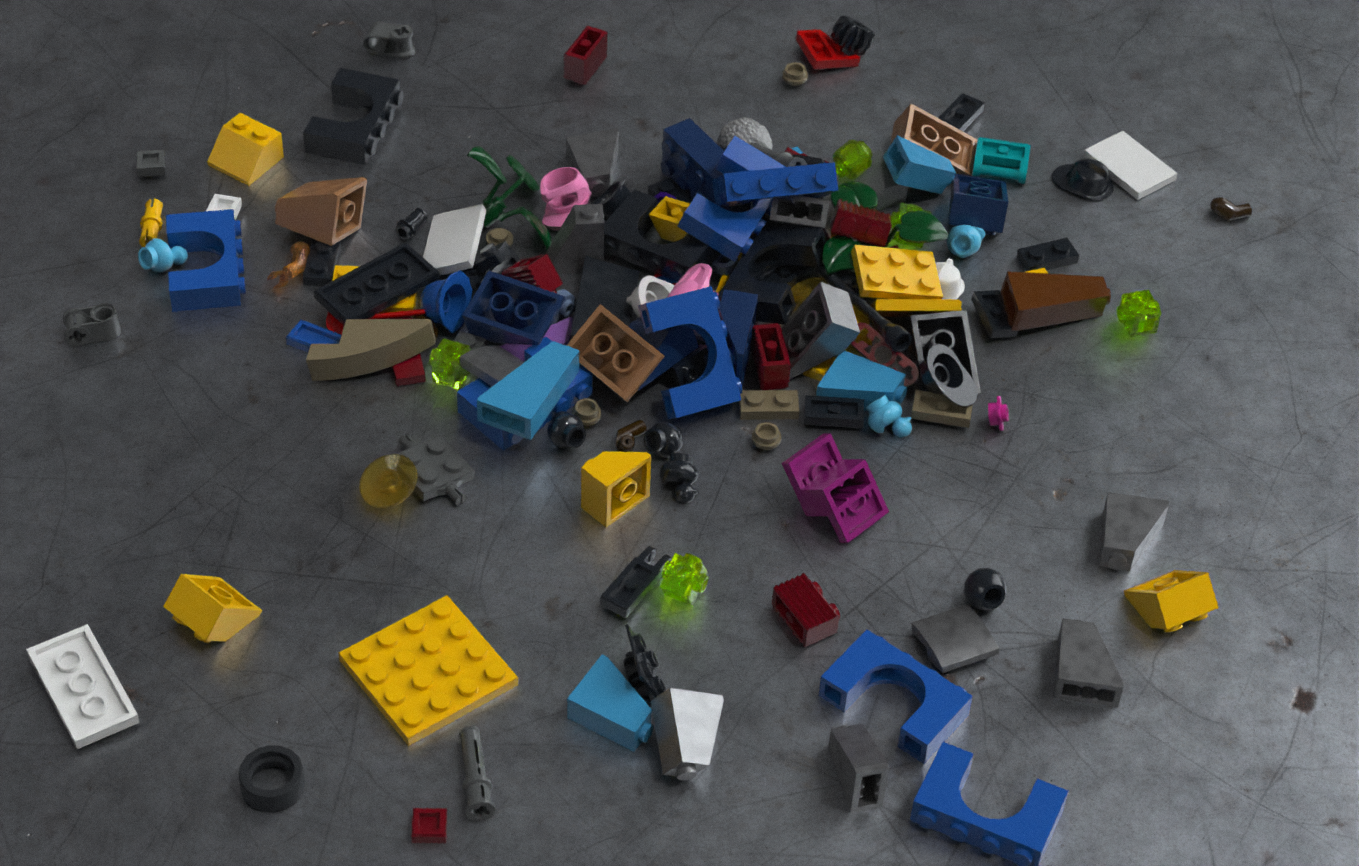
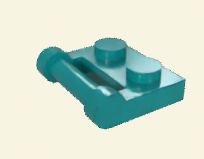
M978 137L972 176L980 177V175L1012 179L1017 180V183L1025 184L1031 145ZM991 164H992V165H999V166L1011 167V168H1015V169L1004 168V167H997V166H990V165H991Z

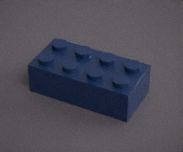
M690 118L664 128L663 141L661 143V170L666 177H671L692 199L699 193L715 203L713 180L723 174L715 168L724 150ZM751 202L742 206L722 208L731 212H746L750 210Z

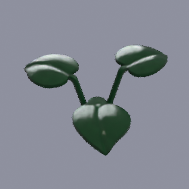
M479 146L472 148L468 152L467 157L480 162L497 179L488 196L482 201L487 210L483 225L489 228L498 219L500 222H503L508 217L521 214L538 232L547 251L552 243V237L546 226L530 210L527 211L524 207L504 213L507 207L503 201L523 181L532 191L537 192L539 190L536 180L529 172L525 171V168L518 160L508 155L506 157L508 164L520 178L500 197L495 196L493 198L501 184L504 185L507 180L502 174L500 167L486 150Z
M844 182L838 185V191L831 194V202L834 207L839 199L842 202H852L853 205H862L864 208L868 207L869 209H874L878 202L876 192L870 186L861 182ZM912 211L901 217V224L894 226L888 235L885 247L887 248L898 231L899 237L910 243H929L948 239V232L932 214L924 211ZM841 235L831 237L826 241L823 249V263L827 275L838 271L854 269L851 254L854 245H875L858 240L854 242L853 239Z

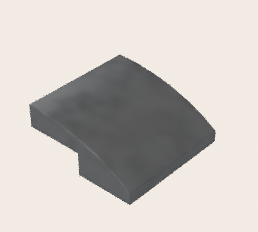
M485 346L460 356L459 366L489 385L494 386L522 365L524 361L500 346Z
M968 604L911 622L912 633L927 647L928 659L942 673L999 654V648L991 633Z

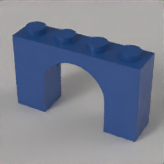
M734 136L715 169L724 174L786 166ZM697 193L684 212L677 227L735 262L739 254L746 255L754 240L750 239L753 233L758 235L766 223L762 218L765 213L770 216L773 198L752 201L753 208L749 211L731 212Z
M835 162L724 173L713 180L715 204L722 208L742 206L748 202L778 197H825L838 191Z
M234 210L166 215L167 239L170 249L175 246H181L186 249L187 253L202 251L214 253L221 257L215 264L206 268L168 272L172 312L241 306V294H246L244 277H239V275L245 273L243 257L238 258V256L243 255L242 239H237V237L242 236L240 220H235Z
M712 286L638 306L645 334L675 326H684L700 334L708 349V363L703 374L698 379L685 385L661 391L668 419L679 418L742 400L740 395L742 394V384L740 379L735 376L733 369L735 365L734 354L727 346L725 338L728 334L725 322L720 319L718 312L720 301L717 293L713 292Z
M545 337L540 345H532L525 349V362L552 341ZM580 363L578 374L539 429L553 420V416L557 412H567L568 409L575 406L577 401L589 398L593 394V374ZM478 378L457 391L458 413L504 451L510 446L518 444L523 437L477 420V399L491 388L487 383Z
M866 630L821 675L819 696L844 713L866 690L876 685L895 684L911 691L918 698L921 706L900 728L897 747L923 764L940 748L942 742H945L970 713L973 696L967 693L964 688L951 683L937 671L924 666L910 654L902 652L888 643L886 639L875 635L869 630Z
M942 742L913 801L910 821L918 823L923 828L933 829L948 835L955 841L965 842L978 847L988 854H995L1013 861L1018 866H1039L1064 811L1069 791L1036 779L1024 807L1017 814L1004 819H990L973 812L961 797V791L970 774L974 754Z

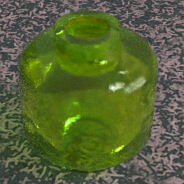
M848 140L833 153L832 160L835 162L836 174L840 178L857 179L872 166L871 158L873 153L862 140Z

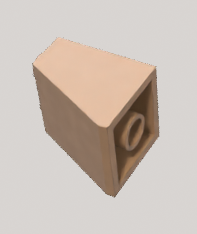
M358 177L308 182L278 198L275 204V224L332 246L361 229L367 178Z

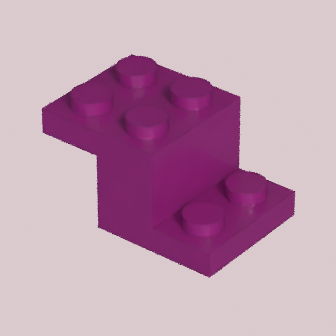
M823 433L781 463L805 515L828 516L840 543L850 542L889 513L866 460L842 459L831 433Z

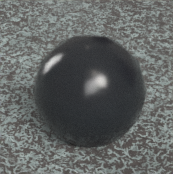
M988 567L978 568L967 577L964 582L963 592L969 605L981 611H990L999 607L1005 600L1007 584L1002 574Z

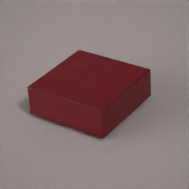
M413 808L412 843H446L447 808Z

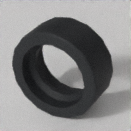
M276 745L257 748L248 754L240 764L238 776L244 800L255 809L266 812L287 809L298 801L304 791L305 777L300 757L291 749ZM281 767L292 774V778L287 784L274 790H262L252 784L255 774L266 768Z

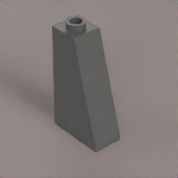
M880 149L837 176L839 184L854 181L870 186L878 197L877 206L874 208V211L905 202L908 190L907 186L894 182L883 159L884 153ZM831 194L825 196L823 199L830 200L831 202Z

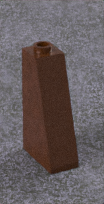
M1007 271L1000 291L1011 331L1100 317L1111 300V291L1107 288L1102 276Z

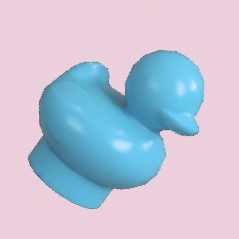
M970 225L955 226L948 234V239L946 240L947 247L953 255L959 258L970 257L979 250L981 242L985 237V231L982 228Z
M158 238L149 241L138 252V261L141 267L159 273L169 270L172 264L182 265L188 257L187 251L183 247L175 246L170 249L166 242Z
M883 395L866 407L870 414L868 425L875 432L883 433L884 428L892 423V432L895 436L904 438L911 433V417H901V405L898 402L889 401L886 395Z

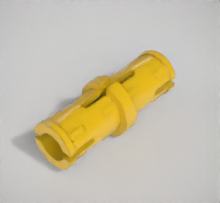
M151 199L145 203V213L140 219L142 230L139 244L142 247H145L152 239L158 238V232L162 229L161 213L163 203L158 199H154L153 207H151Z

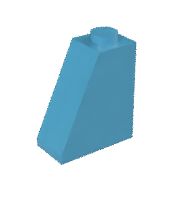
M898 135L883 155V159L894 182L907 187L942 194L945 188L953 182L956 173L949 159Z
M844 350L837 356L817 385L816 396L864 399V411H867L866 407L883 395H886L889 401L901 404L907 393V387L904 386L906 374Z
M603 654L567 698L568 719L633 752L636 751L642 742L646 743L653 733L652 709L611 660Z

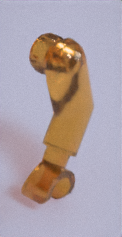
M302 241L291 245V263L283 267V270L274 271L268 275L267 281L273 280L277 275L280 277L279 283L273 288L286 286L289 279L304 272L310 252L309 245Z

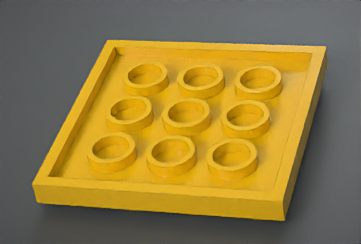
M448 595L338 652L339 661L408 746L518 686V676Z

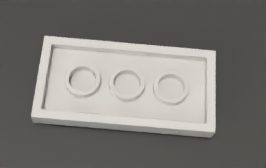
M88 624L26 649L28 658L76 749L140 723L136 710Z

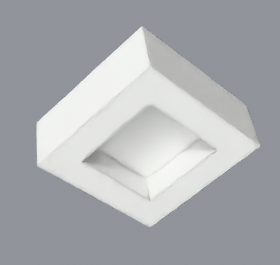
M214 194L206 211L233 209L236 220L242 207L241 198Z

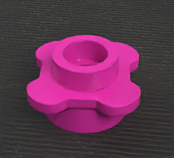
M997 396V402L988 403L989 422L991 426L999 425L1000 431H1003V423L1009 421V411L1007 404L1001 403V396Z

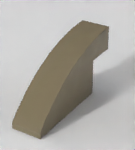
M346 319L339 344H311L306 362L312 381L350 378L388 368L412 358L433 346L436 338L431 319Z

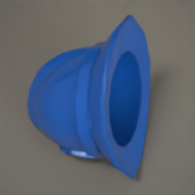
M461 270L450 274L446 280H439L428 284L420 296L419 306L425 310V315L434 323L443 325L452 334L462 327L464 323L462 315L472 299V287L469 277Z

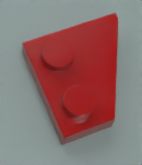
M822 30L797 31L795 40L814 69L858 67L860 57L856 54L852 56L847 55L842 51L843 48Z

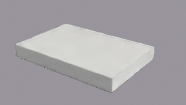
M1124 131L1085 149L1083 154L1085 159H1095L1105 164L1109 171V178L1136 200L1176 181L1178 174Z
M483 204L433 216L423 258L437 269L440 275L473 268L487 211Z

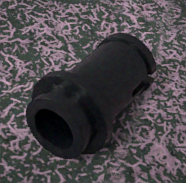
M421 208L414 209L405 220L402 219L397 222L395 228L397 236L403 240L412 239L416 235V231L428 221V215Z

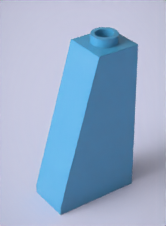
M555 341L549 343L478 397L477 420L532 440L578 374L579 350Z

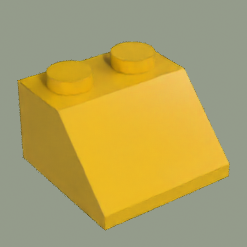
M239 113L222 126L207 164L250 186L284 158L282 134Z
M603 451L595 458L587 460L581 467V508L607 528L650 497L651 455L647 452Z
M1173 570L1124 590L1125 597L1149 627L1164 629V632L1179 630L1183 627L1182 623L1189 620L1191 622L1203 620L1208 617V612L1219 608L1208 572Z
M180 574L163 606L173 614V620L191 628L194 631L193 635L205 643H211V641L226 642L259 617L262 612L258 606L222 578Z

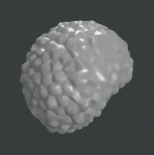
M746 117L735 119L724 125L717 139V145L724 151L734 136L748 144L752 142L754 144L757 143L771 150L773 146L772 139L765 126Z

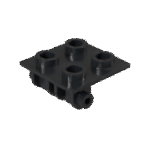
M627 624L625 627L632 651L626 653L623 660L628 675L627 678L632 687L651 707V701L666 691L662 678L656 674L655 669L659 668V663L653 650H647L642 635L640 633L636 635Z

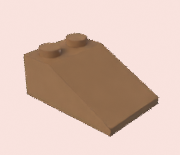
M910 104L894 122L890 145L898 135L949 159L956 174L972 176L977 139L919 107Z
M601 304L566 345L579 350V363L627 402L665 357Z

